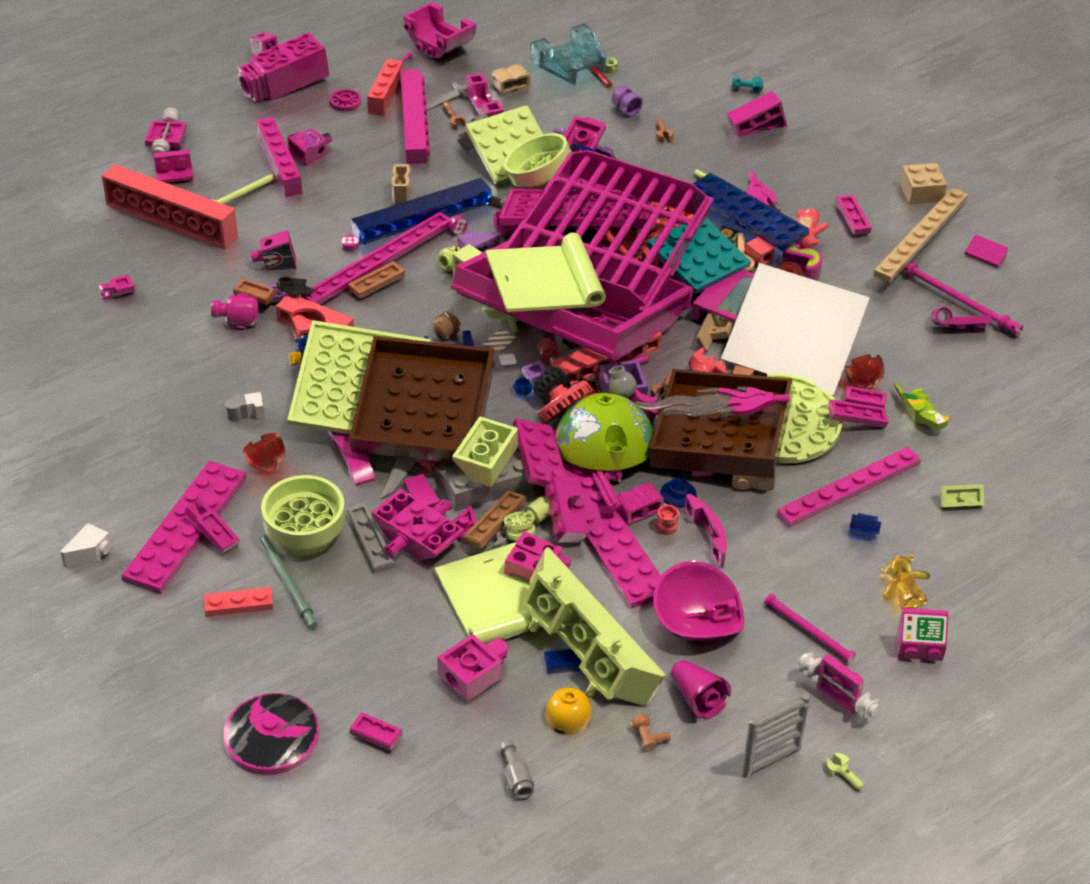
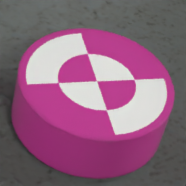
M460 215L453 217L449 223V229L456 235L464 233L468 227L467 220Z
M352 234L343 236L341 238L342 249L346 251L358 249L359 238Z

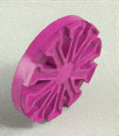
M351 89L337 90L330 95L331 107L338 111H352L354 108L357 109L362 102L361 95Z

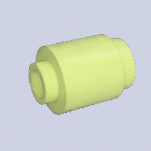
M546 495L540 496L524 509V512L533 514V524L538 525L550 516L549 502Z

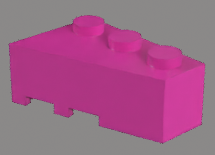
M773 91L727 113L730 126L738 137L759 133V130L764 129L770 131L778 126L788 127L782 102Z

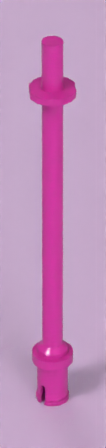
M913 262L911 265L907 264L903 268V270L907 271L906 276L908 278L914 275L979 313L992 315V320L997 322L998 328L1006 329L1015 336L1021 334L1015 328L1023 331L1024 326L1011 320L1007 314L1000 316L920 271L916 262Z

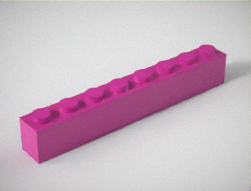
M421 69L401 70L406 164L427 163V156H430L425 77L421 76Z

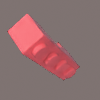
M287 294L276 305L277 321L292 326L291 318L296 315H302L309 320L354 327V318L298 296Z

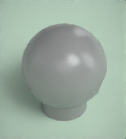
M623 365L611 368L609 370L611 378L608 383L610 393L625 398L631 397L637 386L633 375L626 372Z

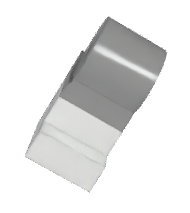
M261 392L234 396L225 401L226 417L229 420L236 421L243 417L256 416L257 420L265 419Z

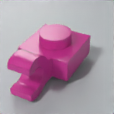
M129 275L110 279L108 284L99 285L100 290L103 292L100 293L103 300L109 299L114 293L119 296L135 291V285Z

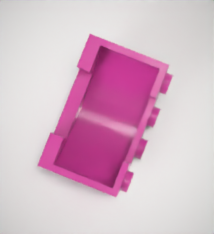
M430 2L403 16L404 29L416 46L417 51L430 58H440L469 43L476 34V23L466 18L460 21L461 30L444 22L443 7L434 2Z

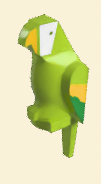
M894 383L902 404L915 424H925L937 431L949 424V416H944L936 411L934 405L928 401V394H925L922 388L912 390L910 394L904 393L897 383Z

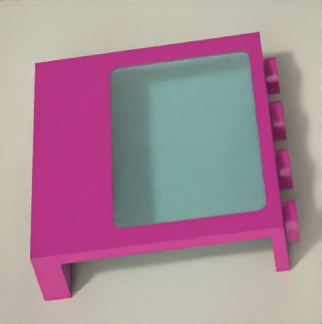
M743 270L705 289L693 302L691 318L699 320L707 311L736 322L755 274Z

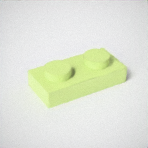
M984 484L940 486L941 507L985 505Z

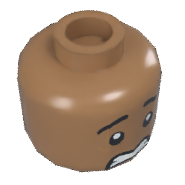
M444 311L433 319L434 326L431 329L437 338L441 336L447 340L460 331L459 326L461 323L454 312Z

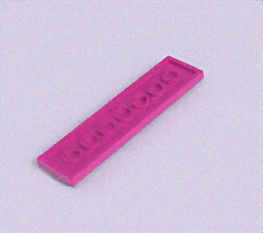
M209 460L121 575L122 581L162 594L204 537V533L187 517L185 508L191 505L196 509L195 502L201 499L220 515L246 480V472Z

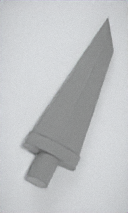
M396 458L381 498L395 491L412 467L416 465L417 461L412 458Z

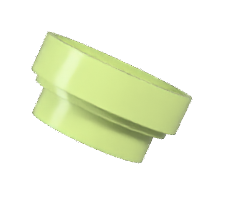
M557 133L543 134L528 139L515 147L505 158L504 168L513 185L523 189H545L570 152L572 153L563 135Z
M300 475L286 478L273 485L266 492L262 500L261 511L265 532L282 550L293 555L309 556L324 551L334 542L345 523L344 498L340 489L329 480L318 476Z

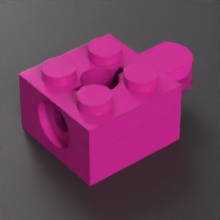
M471 634L437 657L438 675L468 702L503 678V660L508 657L507 643L502 639L496 638L485 645L474 634Z

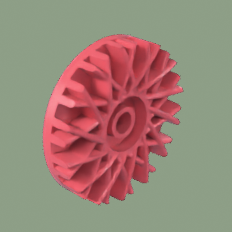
M586 380L579 382L570 389L564 388L561 384L549 392L551 402L537 412V417L542 424H547L562 415L573 403L592 393L593 389Z

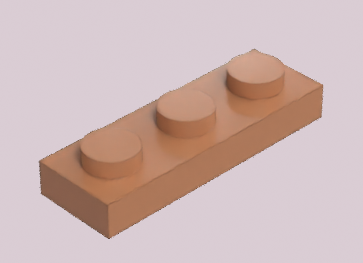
M393 261L349 283L348 288L355 296L361 299L405 277V270Z

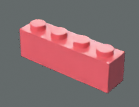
M387 59L367 96L369 114L385 116L401 84L402 61Z

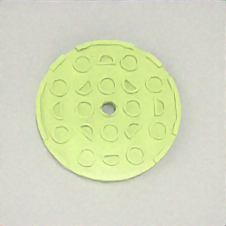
M767 374V377L793 379V398L778 463L809 461L828 452L838 441L843 421L833 420L830 417L827 404L830 399H836L827 390L822 391L816 387L815 382L789 374Z

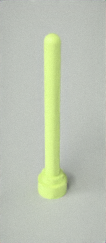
M270 174L214 201L227 204L276 180V175Z

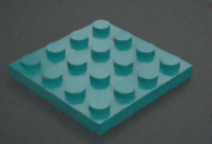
M705 218L674 274L684 284L693 287V293L697 294L749 268L751 261ZM682 224L673 228L656 256L664 264L686 230L687 225ZM659 236L647 241L646 246L650 250Z

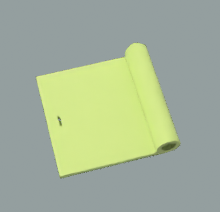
M577 233L567 234L563 238L561 246L485 250L507 312L595 307L601 305L606 299L605 292L580 235Z
M516 542L435 568V572L467 636L474 634L485 645L496 638L504 640L531 630L528 627L532 617L522 604L529 590L530 581L515 573L512 576L504 573L505 559Z

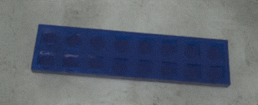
M709 173L693 183L707 196L714 198L710 206L711 210L781 251L809 235L808 227L713 173Z

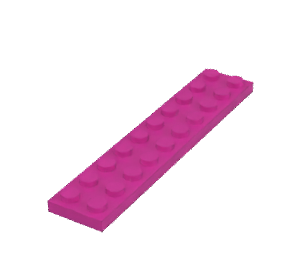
M561 457L566 477H575L578 481L581 496L569 508L576 514H584L586 516L589 534L585 539L630 609L653 602V593L656 583L661 577L660 573L619 512L608 508L589 469L574 465Z

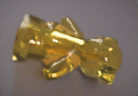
M911 554L905 557L897 556L891 559L887 566L882 568L883 574H889L893 578L885 589L883 598L886 600L891 598L897 589L901 609H916L917 607L924 606L928 600L915 580L930 579V574L925 571L911 570V562L914 560Z

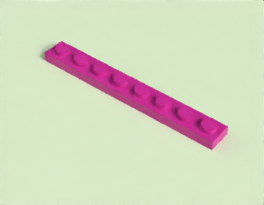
M909 447L903 448L778 508L777 515L790 528L920 465L921 458Z

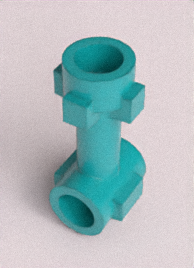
M740 77L732 79V88L735 89L748 87L752 88L754 93H760L763 89L764 82H762L760 77H754L752 81L740 80Z

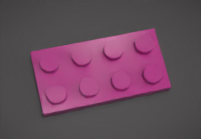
M516 418L512 425L518 428V448L527 482L546 487L554 476L566 477L552 426Z

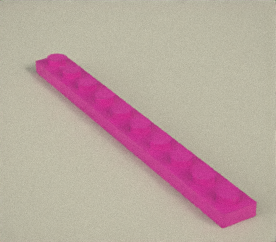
M438 212L311 287L314 291L308 295H301V298L319 305L347 289L349 283L391 263L449 228L451 219Z

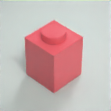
M759 236L746 243L745 254L754 259L756 267H758L759 263L768 265L773 262L775 247Z

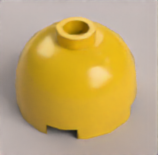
M561 688L555 691L548 700L545 712L546 721L551 729L554 730L556 728L564 731L565 735L578 734L587 728V724L592 719L591 702L586 694L577 688Z

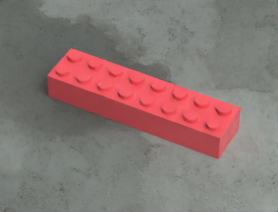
M116 164L101 175L106 204L223 249H227L238 238L236 214L233 207Z

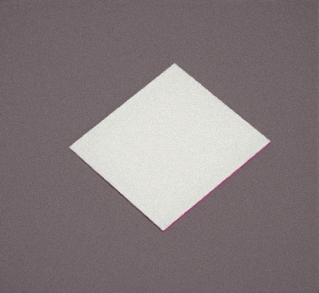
M759 263L721 360L754 369L764 374L779 373L799 376L815 382L816 387L822 391L827 390L834 396L870 297Z

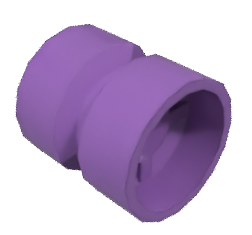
M624 85L616 88L611 97L612 103L628 116L636 115L643 105L642 98Z

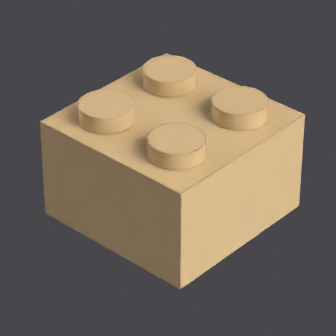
M937 163L905 165L902 168L900 184L909 204L939 202L945 196L947 183Z

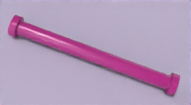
M771 593L766 597L764 601L766 606H772L844 658V662L850 664L856 656L854 651H848L778 601L774 594Z

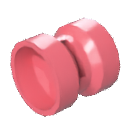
M673 505L661 506L658 509L657 530L665 535L673 534L678 528L679 511Z

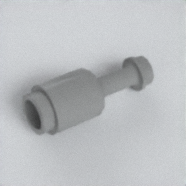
M504 741L500 744L499 748L500 754L505 756L508 762L504 773L510 790L518 799L528 798L534 792V782L529 769L524 762L517 761L514 754L516 746L513 742Z

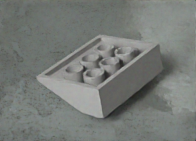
M515 450L492 487L472 481L456 463L434 466V471L455 512L467 509L469 506L474 507L499 500L508 490L518 494L534 490V484L527 482L521 455L517 450Z

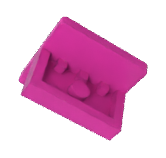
M189 149L154 154L157 180L170 183L193 179Z

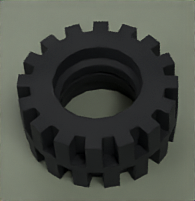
M551 367V369H546L544 373L541 372V376H537V381L533 383L535 395L544 404L551 402L549 392L562 384L564 388L567 387L568 389L571 387V380L558 367Z

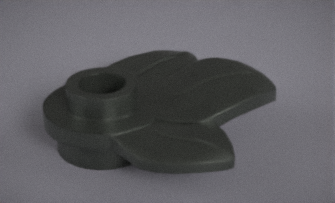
M280 277L276 283V287L281 292L293 296L308 295L314 291L313 288L305 285L307 279Z

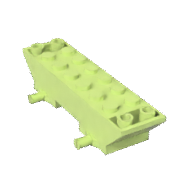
M549 547L545 548L530 578L529 590L522 602L532 617L528 629H531V632H537L540 625L550 635L558 633L582 660L579 668L590 682L586 689L588 696H595L598 690L608 700L616 697L643 706L649 705L665 677L664 672Z

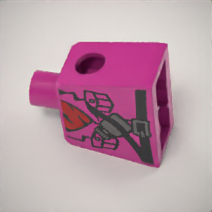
M266 32L251 36L250 45L252 46L253 56L273 46H277V36Z

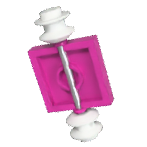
M175 108L165 109L162 121L152 120L145 138V146L151 147L153 156L155 153L168 152L170 148L181 147L187 124L186 122H179L181 114Z
M813 652L805 653L798 662L800 665L799 671L807 670V677L809 678L818 675L816 688L852 714L863 711L865 719L874 717L880 709L878 705L879 699L872 701L870 693L861 695L864 679L858 673L843 665L841 661L829 654L815 660Z

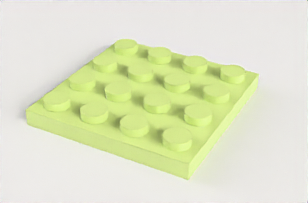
M527 105L465 125V130L495 185L510 181L504 168V160L507 155L526 140L543 135Z

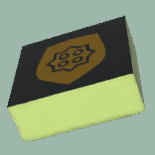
M724 225L719 229L732 243L739 234V231Z

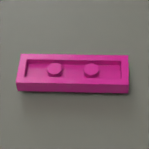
M854 195L836 197V204L853 235L871 233L872 227Z
M830 399L827 404L830 417L833 420L886 428L889 423L885 408L833 399Z

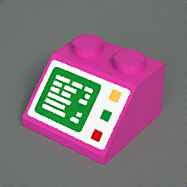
M902 608L896 635L897 657L943 661L947 647L948 611Z

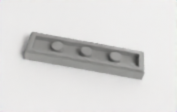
M367 504L346 509L347 516L373 572L378 573L394 568L395 562L393 558H390V555L387 556L384 552L386 543Z

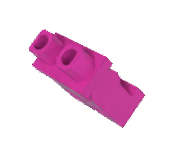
M523 531L505 559L504 573L510 576L515 573L530 581L547 547L551 549L568 569L571 565V558L562 554L563 547L555 546L548 541Z

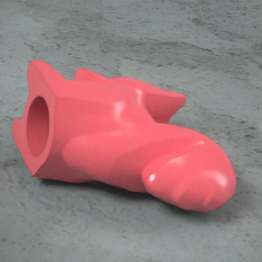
M703 347L695 352L688 361L692 371L727 373L723 361H714L715 355L708 359L704 356L705 350Z

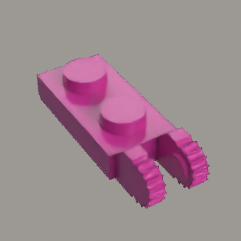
M199 499L195 502L196 509L191 505L185 508L187 517L196 524L221 554L239 543L240 540L237 535L203 500Z

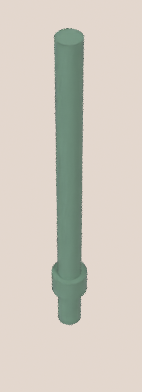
M261 536L260 542L298 606L297 611L299 615L306 620L310 629L316 628L318 623L312 614V608L309 603L304 601L268 536Z

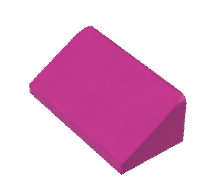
M975 235L968 245L965 254L999 267L1006 259L1008 247Z

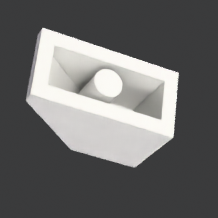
M87 523L60 551L63 565L68 568L98 562L112 548L109 532Z

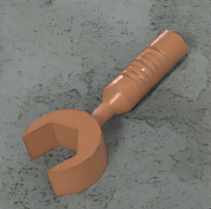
M448 102L442 104L445 111L451 117L450 127L452 129L458 130V124L460 123L466 125L465 118L459 115L455 116V112Z

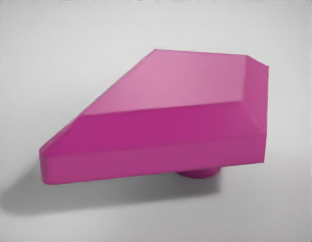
M469 506L452 521L465 529V533L459 537L460 540L477 523L472 506Z

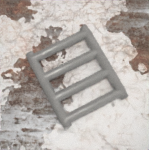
M803 693L800 698L762 717L750 719L742 765L743 777H749L752 772L792 752H799L801 750L810 705L809 693ZM798 710V713L791 715L758 732V729ZM796 724V727L755 747L757 743ZM793 739L792 742H790V743H788V744H786V745H784V746H782V747H780V748H778V749H776V750H774V751H772V752H770V753H768V754H766V755H764V756H762V757H760V758H758V759H756V760L753 761L754 758H756V757H758V756H760V755H762V754H764V753H766V752H768V751H770V750H772V749H774V748H776V747H778V746H780V745H782V744H784V743H786V742H788V741H790V740Z

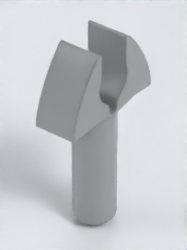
M504 525L485 545L486 549L489 543L495 540L493 549L507 545V538L502 537L507 526Z

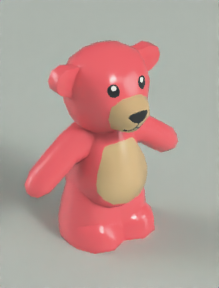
M810 208L797 211L796 217L799 230L790 227L786 228L787 234L796 237L795 242L792 243L799 244L800 249L813 248L814 245H819V240L815 239L814 236L826 230L828 224L822 223L817 226L819 213L816 209Z

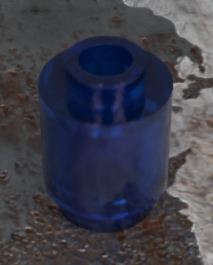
M858 513V515L852 514L849 531H854V534L874 538L875 534L880 533L882 522L878 521L877 516Z

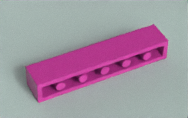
M267 117L256 120L258 138L284 196L289 197L303 194L301 175L274 118Z

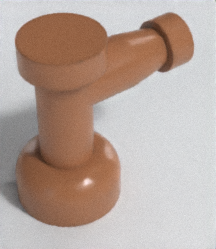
M639 715L632 719V728L640 733L644 751L655 749L656 743L671 740L669 732H664L663 734L649 733L650 720L647 715Z

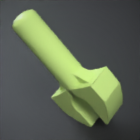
M834 753L833 760L839 765L834 764L827 757L826 771L831 777L839 774L857 790H861L864 787V783L848 769L850 759L846 755Z

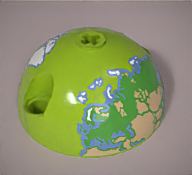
M595 393L576 401L564 412L556 428L555 439L560 456L566 461L587 469L610 471L636 466L650 457L649 446L654 432L647 415L636 403L617 394Z

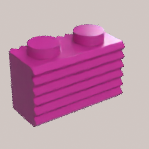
M650 482L644 485L640 484L633 490L630 489L626 493L621 492L616 495L621 504L617 511L627 525L657 513L658 509L664 504V498Z

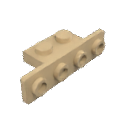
M727 298L718 306L719 309L737 316L739 315V308L729 309L730 304ZM708 312L696 336L698 345L707 351L712 340L730 337L735 322Z

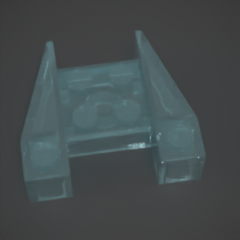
M585 23L572 27L570 40L553 46L545 38L531 42L530 59L539 68L572 85H576L577 72L596 66L603 74L606 72L607 57L604 51L601 50L594 31Z

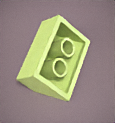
M479 417L452 456V459L472 481L492 487L518 447V428Z

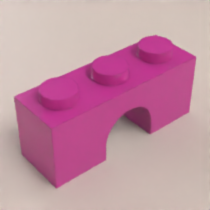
M554 476L545 487V495L548 498L549 514L552 516L553 532L556 535L557 543L581 544L589 534L586 516L584 514H576L569 508L581 496L577 478Z

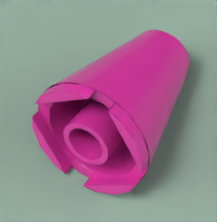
M681 660L673 665L671 677L693 714L698 718L705 717L708 719L717 715L725 708L726 703L724 701L727 695L731 696V686L726 679L686 660Z

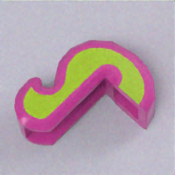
M788 243L784 246L782 255L784 264L806 269V278L815 280L819 277L823 258L820 252L811 248L800 249V245L797 243Z

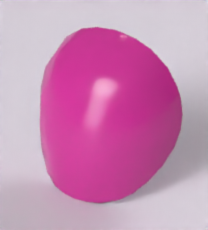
M685 561L670 567L657 581L653 593L655 612L662 625L673 635L687 641L701 642L721 639L738 633L743 629L744 611L740 595L731 579L718 568L705 562Z

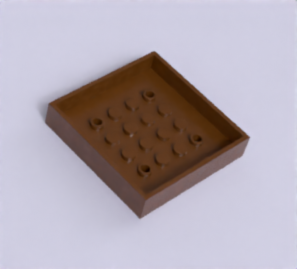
M373 336L349 436L352 452L455 463L452 456L477 419L485 417L495 367L494 349Z
M672 369L649 446L650 467L775 478L793 398V379ZM748 387H752L765 392H772L773 395L790 394V403H774V406L752 414L734 415V408L727 409L730 399L720 397L718 391L719 388H728L746 392Z

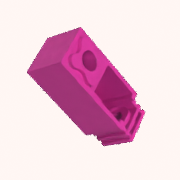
M309 32L280 45L273 46L266 51L259 52L250 57L251 61L248 64L238 67L239 82L242 90L255 103L259 100L262 101L264 98H269L272 101L330 76L325 47Z

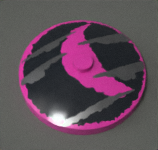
M283 693L262 694L244 701L230 714L224 727L225 748L231 760L240 768L259 775H277L299 767L310 758L319 741V724L313 709L303 700Z

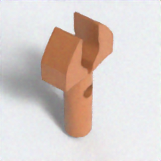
M658 119L656 123L659 131H656V139L664 143L665 136L671 142L674 137L673 129L666 130L663 120Z
M672 372L668 373L661 385L653 384L652 397H656L658 393L663 392L661 395V401H663Z

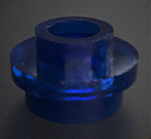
M524 377L516 379L513 384L514 393L521 396L528 395L533 390L530 380Z

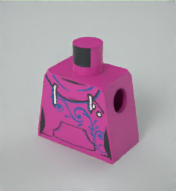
M315 129L287 136L289 151L306 166L327 155V144L332 142V137L329 133L321 135Z

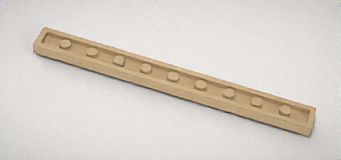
M952 188L874 270L873 276L890 283L967 201L968 194L959 189Z

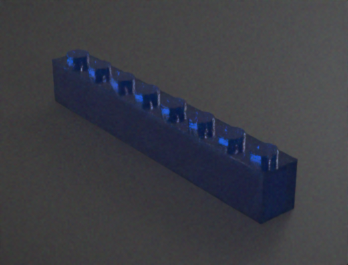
M478 178L351 219L352 234L359 238L361 245H365L408 231L438 212L451 217L490 204L487 202H491V188L482 178Z

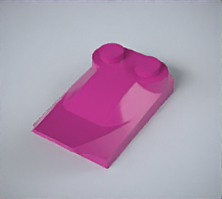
M574 116L564 134L572 153L587 150L594 152L605 132V122L590 117L581 118Z

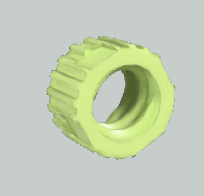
M614 58L604 59L603 70L609 73L616 72L618 61Z

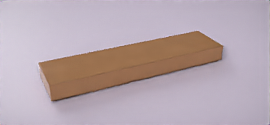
M508 490L462 537L463 543L482 549L505 525L504 518L511 513L517 512L526 503V496Z

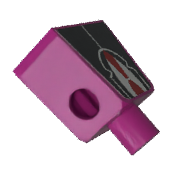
M288 230L262 238L260 240V250L251 252L253 263L264 261L268 271L297 269L296 255Z

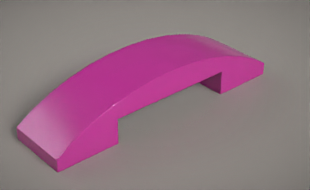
M328 431L333 444L338 446L348 465V471L355 486L375 481V475L366 453L352 452L349 441L350 434Z
M687 494L685 511L693 524L698 522L703 524L712 539L711 554L719 568H724L727 548L724 528L719 518L708 505L697 497Z

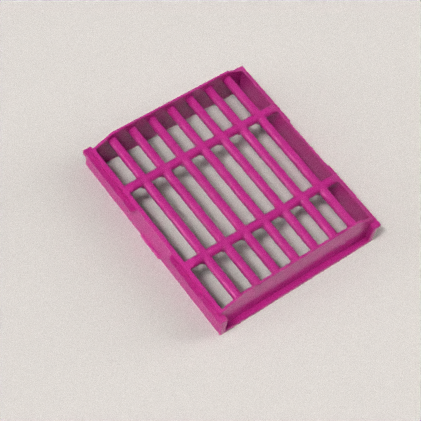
M590 150L570 152L545 187L541 198L527 218L522 220L503 249L532 248L540 237L549 239L545 247L555 246L559 242L562 243L565 237L562 235L587 196L592 194L599 198L575 232L582 237L604 202L608 200L616 202L590 244L583 242L589 258L595 254L602 256L601 261L595 268V272L606 295V299L601 305L583 308L626 322L655 304L707 217L714 198L707 196L693 183ZM578 178L588 180V183L582 184L576 181ZM598 183L606 187L604 190H601L594 186ZM613 189H616L623 193L619 196L611 192ZM570 190L582 191L555 232L545 230L544 228ZM632 194L641 198L639 201L629 199V196ZM650 200L658 204L656 207H653L646 203ZM629 206L634 208L608 250L597 247L622 207ZM665 206L675 208V211L672 213L663 209ZM640 212L650 213L651 216L627 254L623 256L615 253ZM682 212L693 214L692 220L681 216ZM661 217L669 219L645 260L641 262L633 259L656 220ZM675 224L687 225L686 230L663 268L660 269L651 265ZM609 261L620 262L610 281L599 278ZM627 267L638 268L628 287L617 284ZM650 272L658 275L644 299H641L634 293L645 273Z
M545 237L538 238L532 248L545 247L549 239ZM508 241L490 250L503 249ZM560 242L555 244V246L562 245ZM485 252L457 265L454 281L450 287L457 291V294L467 299L474 300L614 361L647 342L658 332L661 333L671 327L684 308L689 309L691 307L690 302L693 293V287L670 278L656 300L657 303L626 322L583 307L574 308L576 310L565 308L507 312ZM591 255L590 260L594 269L601 261L602 256ZM609 261L599 278L610 281L620 262ZM627 267L617 284L628 287L638 268ZM650 272L645 273L634 293L641 299H644L658 275Z

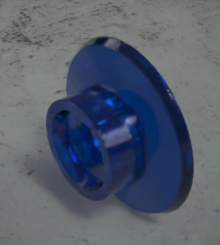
M674 478L665 483L660 489L664 503L673 505L676 508L685 507L687 494L697 497V491L694 486L683 478Z

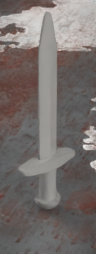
M453 82L455 90L426 102L427 110L458 95L468 99L466 85L460 86Z

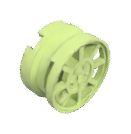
M514 512L504 518V524L507 526L505 529L506 537L509 540L518 541L523 531L535 535V526L532 524L534 522L533 514L529 512Z

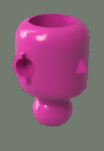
M237 293V295L228 297L227 303L213 300L211 317H226V322L229 325L235 326V328L246 329L247 327L255 326L258 316V300L245 293Z

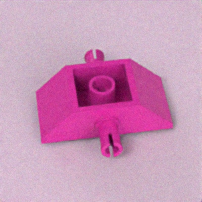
M402 489L398 490L371 512L373 518L391 542L384 547L385 554L387 556L390 555V558H394L402 549L420 561L433 558L465 533V529L443 516L452 509V505L448 500L442 499L436 506L430 508Z

